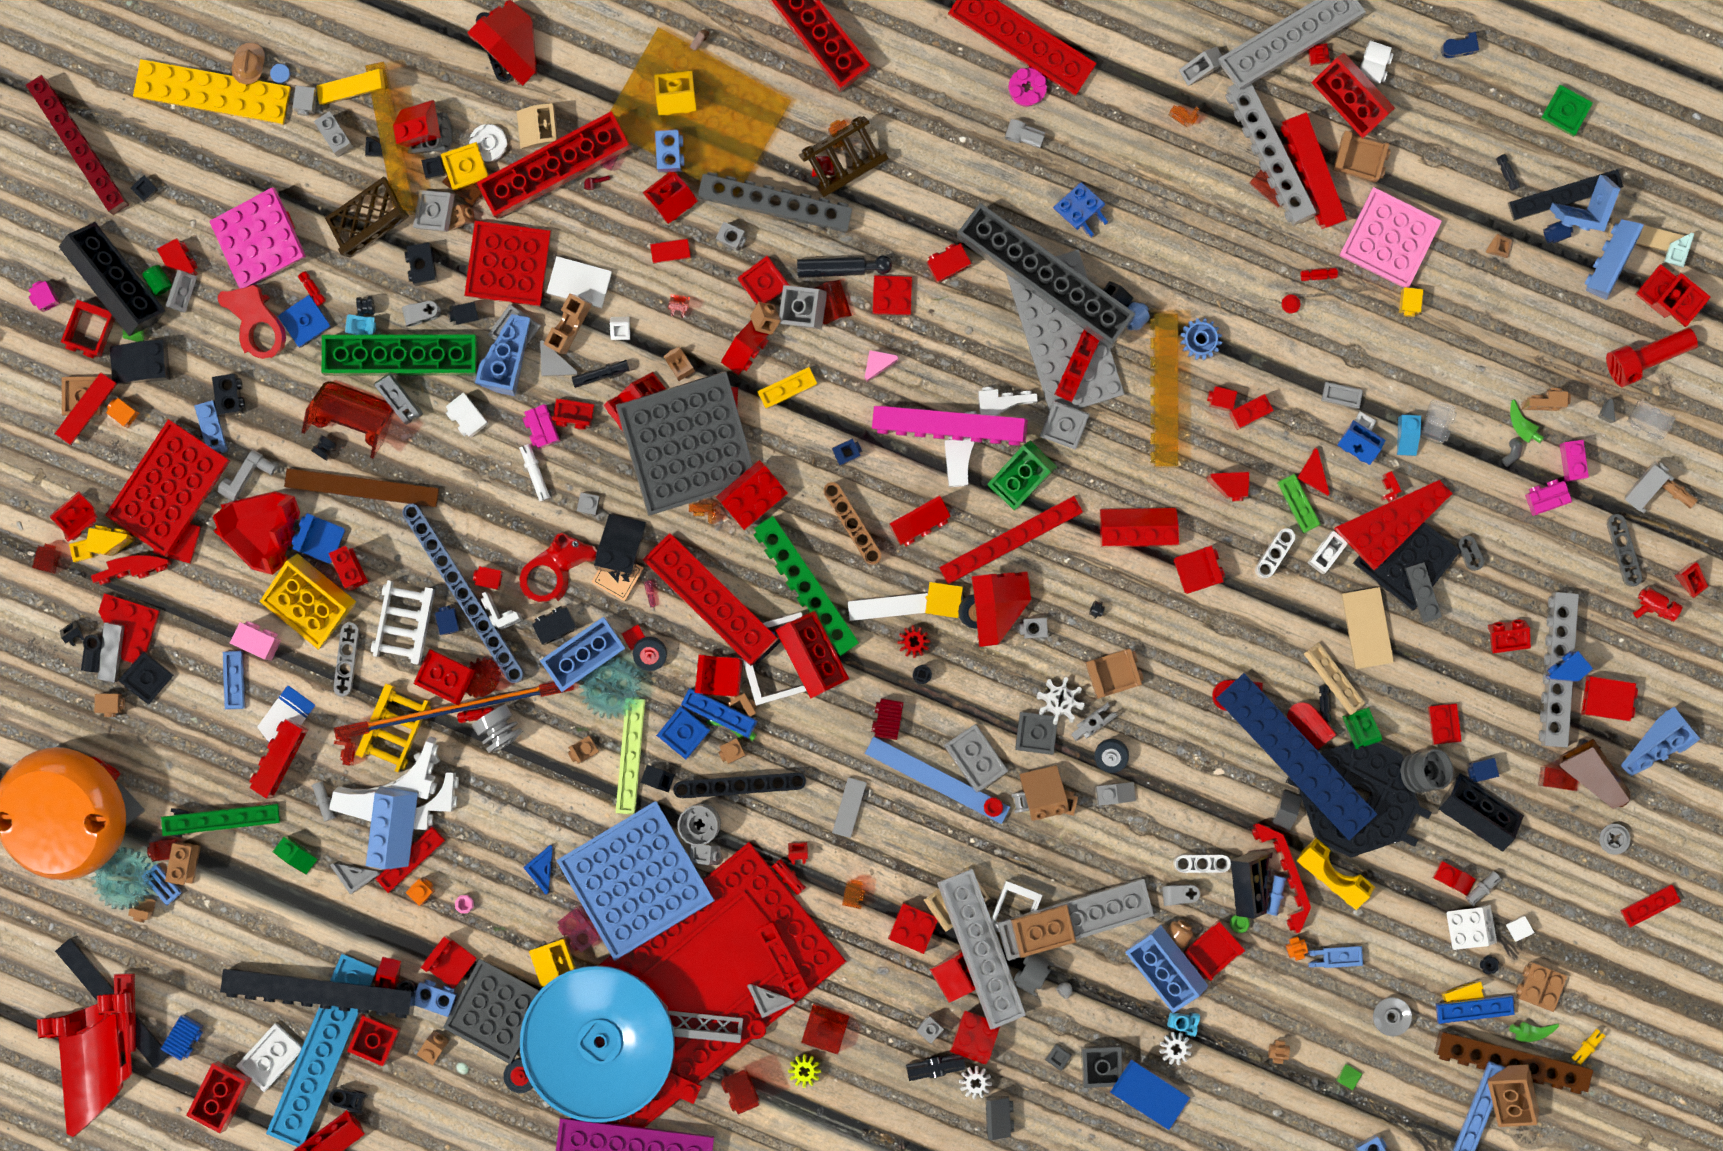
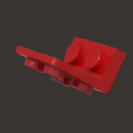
M446 935L420 968L426 972L430 971L454 989L477 958Z

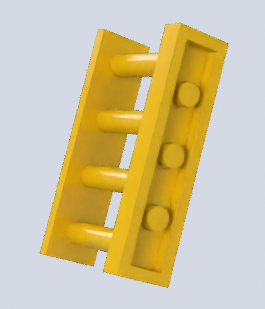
M385 683L369 722L398 717V715L386 709L389 701H395L419 712L431 710V706H429L431 701L424 700L423 704H419L396 694V691H394L395 686ZM422 720L400 724L412 729L408 740L386 732L381 728L365 732L355 755L365 758L366 755L371 754L397 765L394 770L395 772L399 773L401 770H405L409 762L406 758ZM378 736L404 747L400 758L374 748L371 744L373 738Z

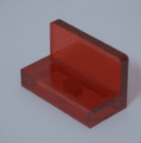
M840 280L829 281L813 288L827 292L823 317L824 325L852 316Z

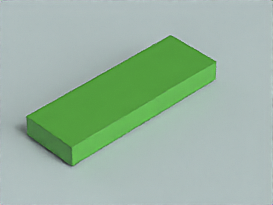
M1295 474L1277 482L1302 533L1321 525Z

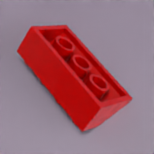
M1176 508L1100 509V548L1179 545V524Z
M815 611L776 629L810 699L849 680Z
M289 719L279 723L276 729L278 734L275 739L272 738L267 746L269 749L267 755L262 756L258 764L260 766L258 772H254L249 781L251 783L250 789L266 799L274 798L309 729Z

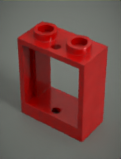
M77 299L61 343L66 345L65 349L76 352L78 349L84 351V356L92 359L95 356L101 358L115 318L108 310ZM83 311L107 319L95 350L72 342Z

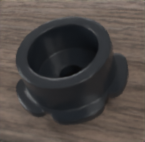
M1096 600L1093 602L1089 615L1094 616V619L1097 616H1102L1105 610V606H1102L1103 602Z
M1488 955L1480 961V968L1483 969V973L1490 975L1498 971L1499 962L1495 957Z

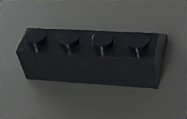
M1459 773L1443 797L1438 809L1502 852L1515 840L1524 818L1523 814L1461 773Z

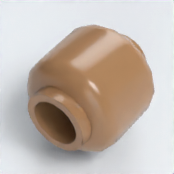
M1180 919L1173 921L1166 930L1179 948H1185L1193 936L1191 925Z

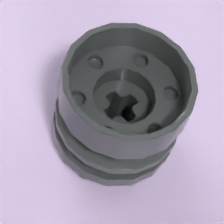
M1439 749L1409 754L1401 764L1400 771L1403 783L1414 793L1444 789L1452 781L1453 765L1445 752Z

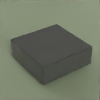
M1055 1044L1045 1060L1062 1071L1072 1055Z

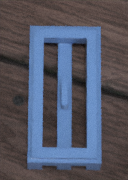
M156 864L142 877L165 905L168 906L182 894V891L176 884L167 882L175 891V894L171 892L154 872L157 870L165 880L166 872L159 864ZM150 874L165 890V892L170 896L169 899L165 897V895L160 891V889L149 878Z

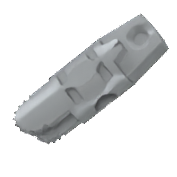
M1108 702L1076 725L1078 729L1071 734L1075 741L1084 736L1087 739L1118 716L1116 712H1113L1105 719L1100 717V714L1107 711L1111 706ZM1095 721L1096 725L1091 726L1090 722Z

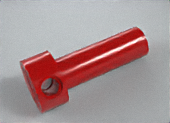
M1688 327L1635 350L1628 345L1620 347L1606 355L1609 373L1618 386L1625 387L1642 379L1643 370L1696 349L1698 347L1697 337L1693 330Z

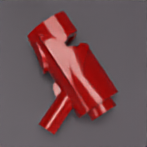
M1648 587L1640 591L1638 599H1640L1639 604L1643 606L1634 611L1633 615L1638 619L1646 612H1655L1659 617L1674 622L1683 607L1675 601L1667 605L1669 603L1668 597Z

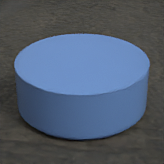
M276 64L272 67L270 75L274 82L284 84L290 79V71L285 65Z

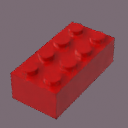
M1345 53L1339 55L1311 82L1362 139L1396 109Z

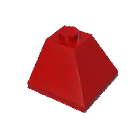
M1249 472L1212 473L1207 476V481L1225 498L1232 499V502H1241L1243 498L1248 497Z

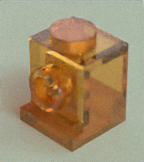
M851 879V882L846 883L842 902L843 906L861 909L862 905L858 904V902L863 901L865 890L861 889L863 881Z

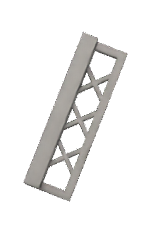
M667 1010L669 1016H678L682 1021L679 1026L673 1027L675 1037L741 1042L743 1018ZM692 1017L697 1018L701 1022V1025L696 1029L690 1028L686 1023ZM711 1019L717 1020L721 1025L716 1031H712L706 1026V1023ZM730 1021L739 1022L738 1033L729 1032L725 1025Z

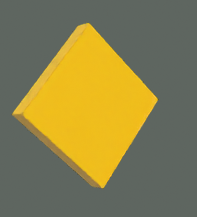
M477 142L441 154L453 191L476 184V182L488 176Z

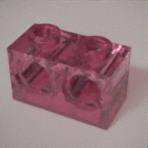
M577 907L557 922L559 924L558 930L563 936L567 935L571 939L569 943L576 952L578 950L583 952L600 938V935ZM568 918L576 920L577 925L574 929L568 928L566 924ZM581 933L588 935L589 940L586 944L579 942L578 937Z

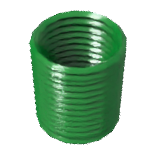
M154 265L142 274L155 296L167 292L173 285L160 265Z

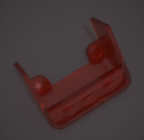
M328 381L322 384L306 408L301 433L305 434L311 424L318 428L326 427L330 422L340 424L366 434L365 442L372 447L370 458L374 459L384 443L395 411L386 400L336 382Z

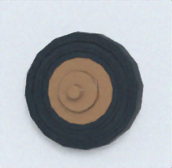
M973 594L968 595L962 600L959 605L958 614L964 625L977 629Z

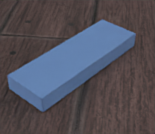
M243 651L223 652L225 709H245Z

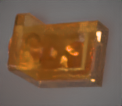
M836 120L832 122L830 128H828L829 135L831 136L846 127V121ZM842 141L832 146L834 149L837 147L839 152L845 149Z

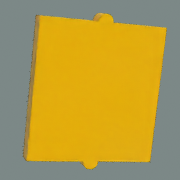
M929 582L928 595L925 597L927 600L925 614L958 618L963 587Z

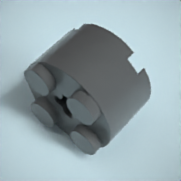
M1038 953L1025 958L1023 962L1026 965L1024 970H1019L1014 978V981L1017 982L1015 986L1035 997L1038 994L1035 992L1036 988L1038 990L1041 989L1051 971L1048 969L1049 965L1054 966V962Z

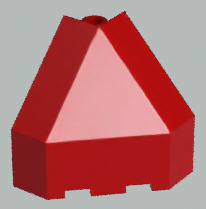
M507 0L503 8L498 6L490 12L488 17H481L467 33L473 41H477L509 72L518 85L521 84L523 86L533 74L537 76L533 21L512 0Z
M274 491L220 504L222 509L213 515L217 527L213 531L252 570L273 575L281 569L287 561L285 554L288 545L291 546L295 533L293 530L295 519L298 520L300 515L295 496Z
M1028 571L971 577L979 647L998 645L1031 601Z

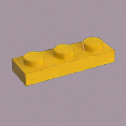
M810 367L757 392L765 409H768L816 386L817 382Z

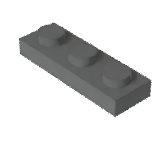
M1425 563L1405 568L1422 623L1441 618L1442 615Z

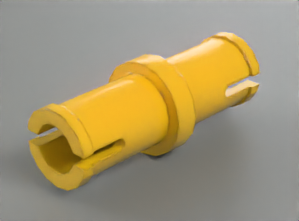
M1595 1029L1590 1037L1581 1043L1582 1046L1571 1059L1575 1062L1581 1056L1576 1062L1581 1066L1587 1057L1596 1051L1595 1048L1606 1036L1601 1033L1596 1039V1036L1601 1031Z

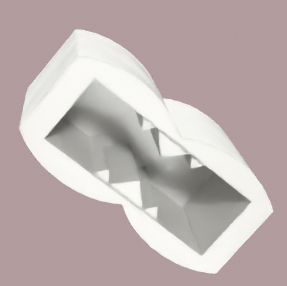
M1369 41L1360 70L1374 85L1379 86L1381 82H1385L1388 73L1385 71L1386 64L1390 65L1393 58L1392 48Z
M465 393L459 395L446 406L448 410L446 412L447 416L452 422L454 420L458 422L460 426L457 428L464 437L466 435L470 438L489 424Z

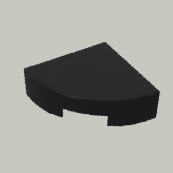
M366 137L365 156L385 157L381 144L371 137Z

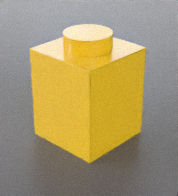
M1404 287L1401 290L1399 313H1404L1406 317H1415V315L1421 313L1423 289Z

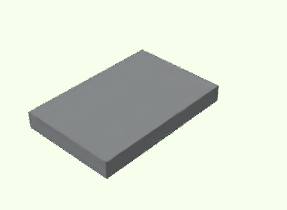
M976 724L944 745L976 793L1008 772V769Z

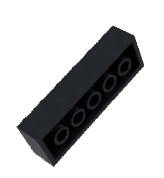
M96 222L66 235L59 245L60 250L128 336L134 335L159 321L165 313V309Z

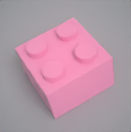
M246 621V623L240 622L230 644L260 658L272 661L281 642V639L277 638L278 634L266 629L262 631L260 630V625L251 621Z

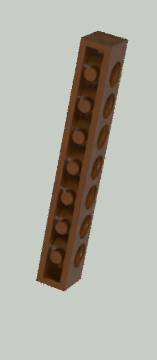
M1439 1031L1434 1053L1439 1055L1438 1059L1449 1062L1451 1058L1456 1059L1458 1064L1469 1066V1063L1476 1064V1068L1485 1070L1492 1054L1498 1055L1496 1064L1508 1067L1509 1061L1513 1058H1516L1517 1065L1535 1063L1536 1070L1531 1073L1533 1083L1544 1085V1082L1552 1083L1551 1087L1563 1090L1564 1086L1571 1088L1570 1092L1582 1094V1091H1589L1593 1069L1443 1031ZM1456 1044L1461 1046V1051L1458 1054H1454L1452 1051L1453 1046ZM1474 1049H1478L1480 1052L1479 1057L1476 1059L1471 1057ZM1549 1068H1554V1076L1548 1078L1546 1074L1547 1070ZM1572 1072L1573 1080L1566 1082V1075Z

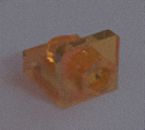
M1175 105L1168 114V116L1186 128L1190 123L1194 125L1200 115L1197 114L1198 107L1189 115L1185 108Z
M689 504V513H693V516L704 517L705 513H708V524H713V520H716V509H713L712 504Z

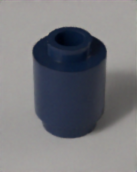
M1558 221L1543 229L1544 237L1547 243L1552 242L1554 244L1570 238L1573 227L1565 226L1561 223L1562 221Z

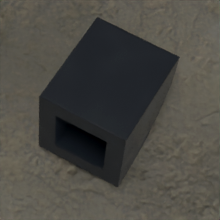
M1109 281L1103 289L1104 292L1126 307L1134 298L1121 285Z
M646 765L640 783L669 793L675 774Z

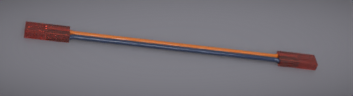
M553 681L539 684L536 688L465 702L459 706L451 705L375 722L362 721L334 727L336 740L368 734L374 729L536 695L544 697L563 692L560 691ZM570 686L563 692L574 690V686Z

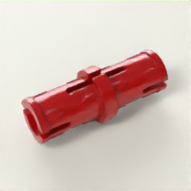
M781 858L771 866L783 878L782 881L792 888L796 895L806 888L795 876L796 873L791 871Z

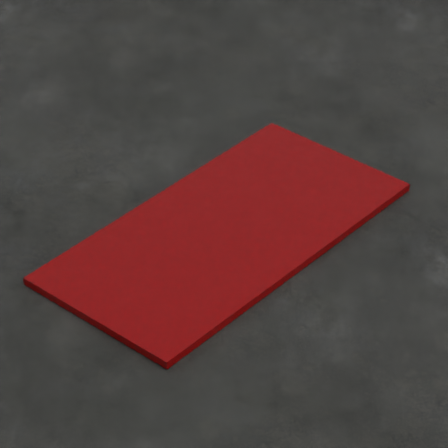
M750 842L703 879L715 900L714 902L614 961L610 955L598 965L617 968L638 977L668 1006V1011L743 1018L740 1043L674 1036L675 1049L670 1072L697 1084L753 1039L747 1033V1026L752 1020L759 1019L768 1027L847 962ZM773 922L809 990L793 998L795 1003L762 1018L747 986L748 984L791 999L767 951L755 932ZM670 1015L673 1027H677L682 1023L678 1016ZM694 1017L686 1022L692 1029H696L701 1025V1022ZM714 1019L706 1023V1026L712 1031H716L721 1026ZM730 1021L725 1027L729 1032L738 1033L739 1022ZM598 1036L595 1039V1043L597 1046L602 1047L605 1045V1040L603 1037ZM660 1090L648 1104L634 1114L604 1123L645 1128L680 1098Z

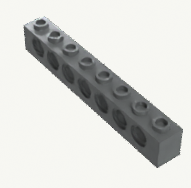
M707 172V174L702 175L698 199L846 233L848 231L852 208L848 207L849 204L838 202L836 205L830 203L828 199L819 198V200L811 199V195L802 193L800 196L793 195V191L782 189L780 192L774 190V187L769 185H763V187L755 186L756 183L745 180L744 183L737 182V178L726 176L724 179L718 177V174L713 172ZM722 184L725 191L717 193L714 190V186ZM740 188L743 191V196L740 198L735 197L733 190ZM757 192L761 194L762 200L755 202L752 200L751 195ZM778 197L780 205L773 206L770 203V199ZM796 201L799 204V209L791 210L789 202ZM808 206H815L818 210L817 214H809L807 211ZM826 211H835L836 218L829 219L826 216Z

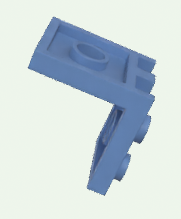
M1600 175L1587 210L1552 203L1550 210L1565 226L1572 227L1576 225L1586 231H1590V229L1605 231L1620 188L1607 176Z

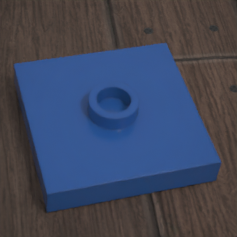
M310 295L278 315V318L299 348L331 327Z
M680 706L656 736L687 760L709 733L710 729Z

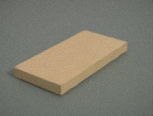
M1380 587L1341 594L1355 669L1394 663Z

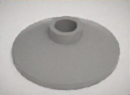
M1394 997L1385 998L1380 1001L1373 1012V1022L1376 1028L1387 1036L1403 1034L1409 1028L1412 1021L1409 1006L1403 1000ZM1393 1013L1394 1019L1389 1020L1388 1014Z

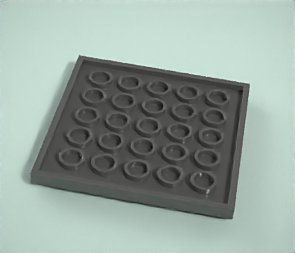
M726 371L615 405L648 516L717 495L753 466Z

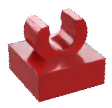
M1327 44L1315 45L1308 49L1310 66L1330 63Z
M807 842L788 843V856L793 865H795V860L802 859L803 864L806 863V859H808Z

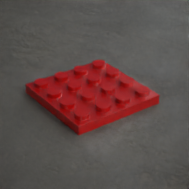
M475 221L464 296L541 307L551 231Z

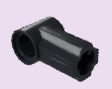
M99 634L88 635L83 640L82 671L98 673L102 636ZM92 638H95L97 640V646L95 648H93L90 645V640Z

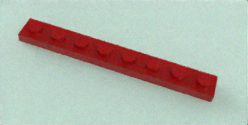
M1072 496L944 564L939 569L947 584H950L1082 514L1083 511L1075 496Z

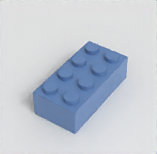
M1161 925L1135 941L1125 952L1172 1013L1198 998L1209 986Z

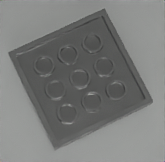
M479 959L443 1028L511 1064L520 1049V1032L526 1011L540 990Z

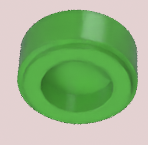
M1236 914L1231 917L1230 927L1234 932L1244 933L1248 930L1250 925L1248 918L1239 917Z

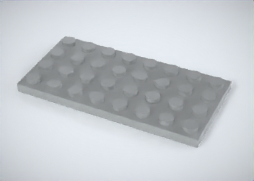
M1079 249L1056 256L1088 279ZM1006 274L1048 410H1050L1053 400L1076 409H1081L1123 396L1124 391L1111 350L1101 341L1097 345L1073 401L1070 402L1054 395L1084 329Z

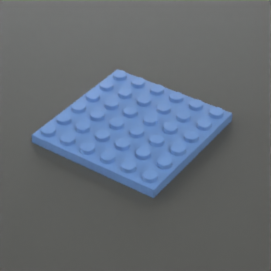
M657 801L556 860L614 961L715 901Z

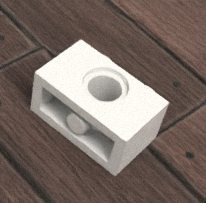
M1332 531L1307 563L1321 574H1324L1348 543L1340 535Z

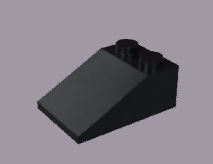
M163 339L110 347L112 380L117 385L170 380L168 342Z
M609 514L594 563L595 569L633 578L646 522Z

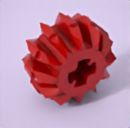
M912 625L911 633L908 628H904L907 636L902 633L899 634L901 638L905 639L904 641H898V644L905 645L900 648V651L908 649L905 656L908 657L910 651L913 652V658L917 656L916 651L919 652L920 656H923L921 648L924 650L929 649V647L923 645V643H930V639L923 640L928 633L925 632L921 635L922 627H919L918 632H915V626ZM917 637L919 645L911 647V642L908 641L909 638Z

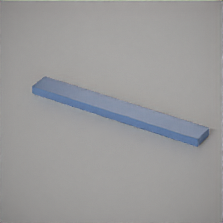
M875 737L872 738L865 752L866 755L1002 824L1010 809L1009 806L1003 804V811L999 816H988L984 811V803L992 797L980 791L976 793L967 784Z

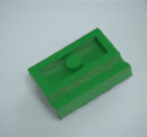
M1369 707L1356 711L1350 716H1342L1355 749H1359L1358 747L1362 745L1365 747L1382 741L1381 733Z

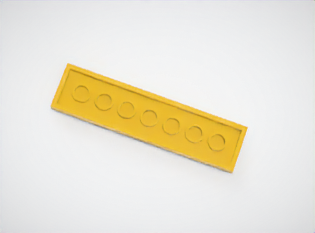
M140 59L133 97L284 125L291 87L262 81L242 84L235 80L234 76Z

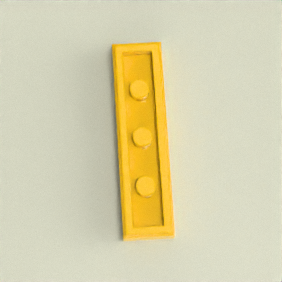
M376 69L317 85L319 104L325 105L385 89L383 70Z

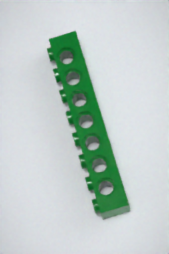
M772 516L755 527L756 533L753 534L759 544L764 543L766 546L764 552L770 560L774 558L777 563L775 568L779 574H785L788 579L786 584L791 591L795 590L799 596L796 599L802 607L806 605L810 612L815 611L820 622L823 614H830L832 616L830 624H823L822 622L821 624L836 653L841 656L858 645V640L776 519ZM776 535L778 542L775 545H770L767 542L768 536ZM782 550L789 553V558L785 561L778 558V553ZM792 566H797L800 569L798 576L793 577L789 574V569ZM802 582H808L811 586L810 590L806 593L799 589ZM813 598L821 600L819 608L811 607L810 601ZM836 629L841 630L843 633V637L840 640L832 638V632Z

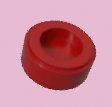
M989 798L984 803V811L988 816H999L1003 811V804L997 798Z
M759 1019L752 1020L747 1026V1033L753 1039H760L766 1033V1025Z

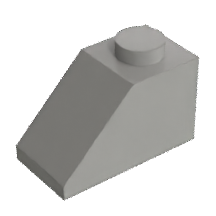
M1218 47L1202 52L1179 69L1188 86L1221 67L1218 58L1222 57V54Z
M1134 782L1095 786L1097 805L1099 806L1136 801Z

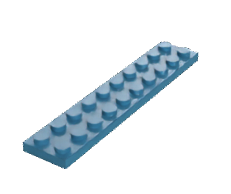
M342 953L330 981L371 986L378 968ZM319 1006L266 1132L267 1135L299 1147L306 1141L358 1018V1009L351 1008L350 1011H340L337 1006H332L331 1009H323Z

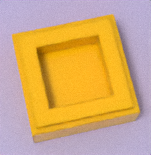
M86 540L69 544L74 563L93 558L91 552L85 551Z

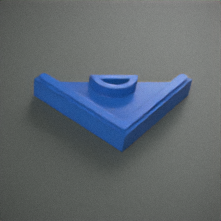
M551 844L523 867L546 895L549 893L553 851Z

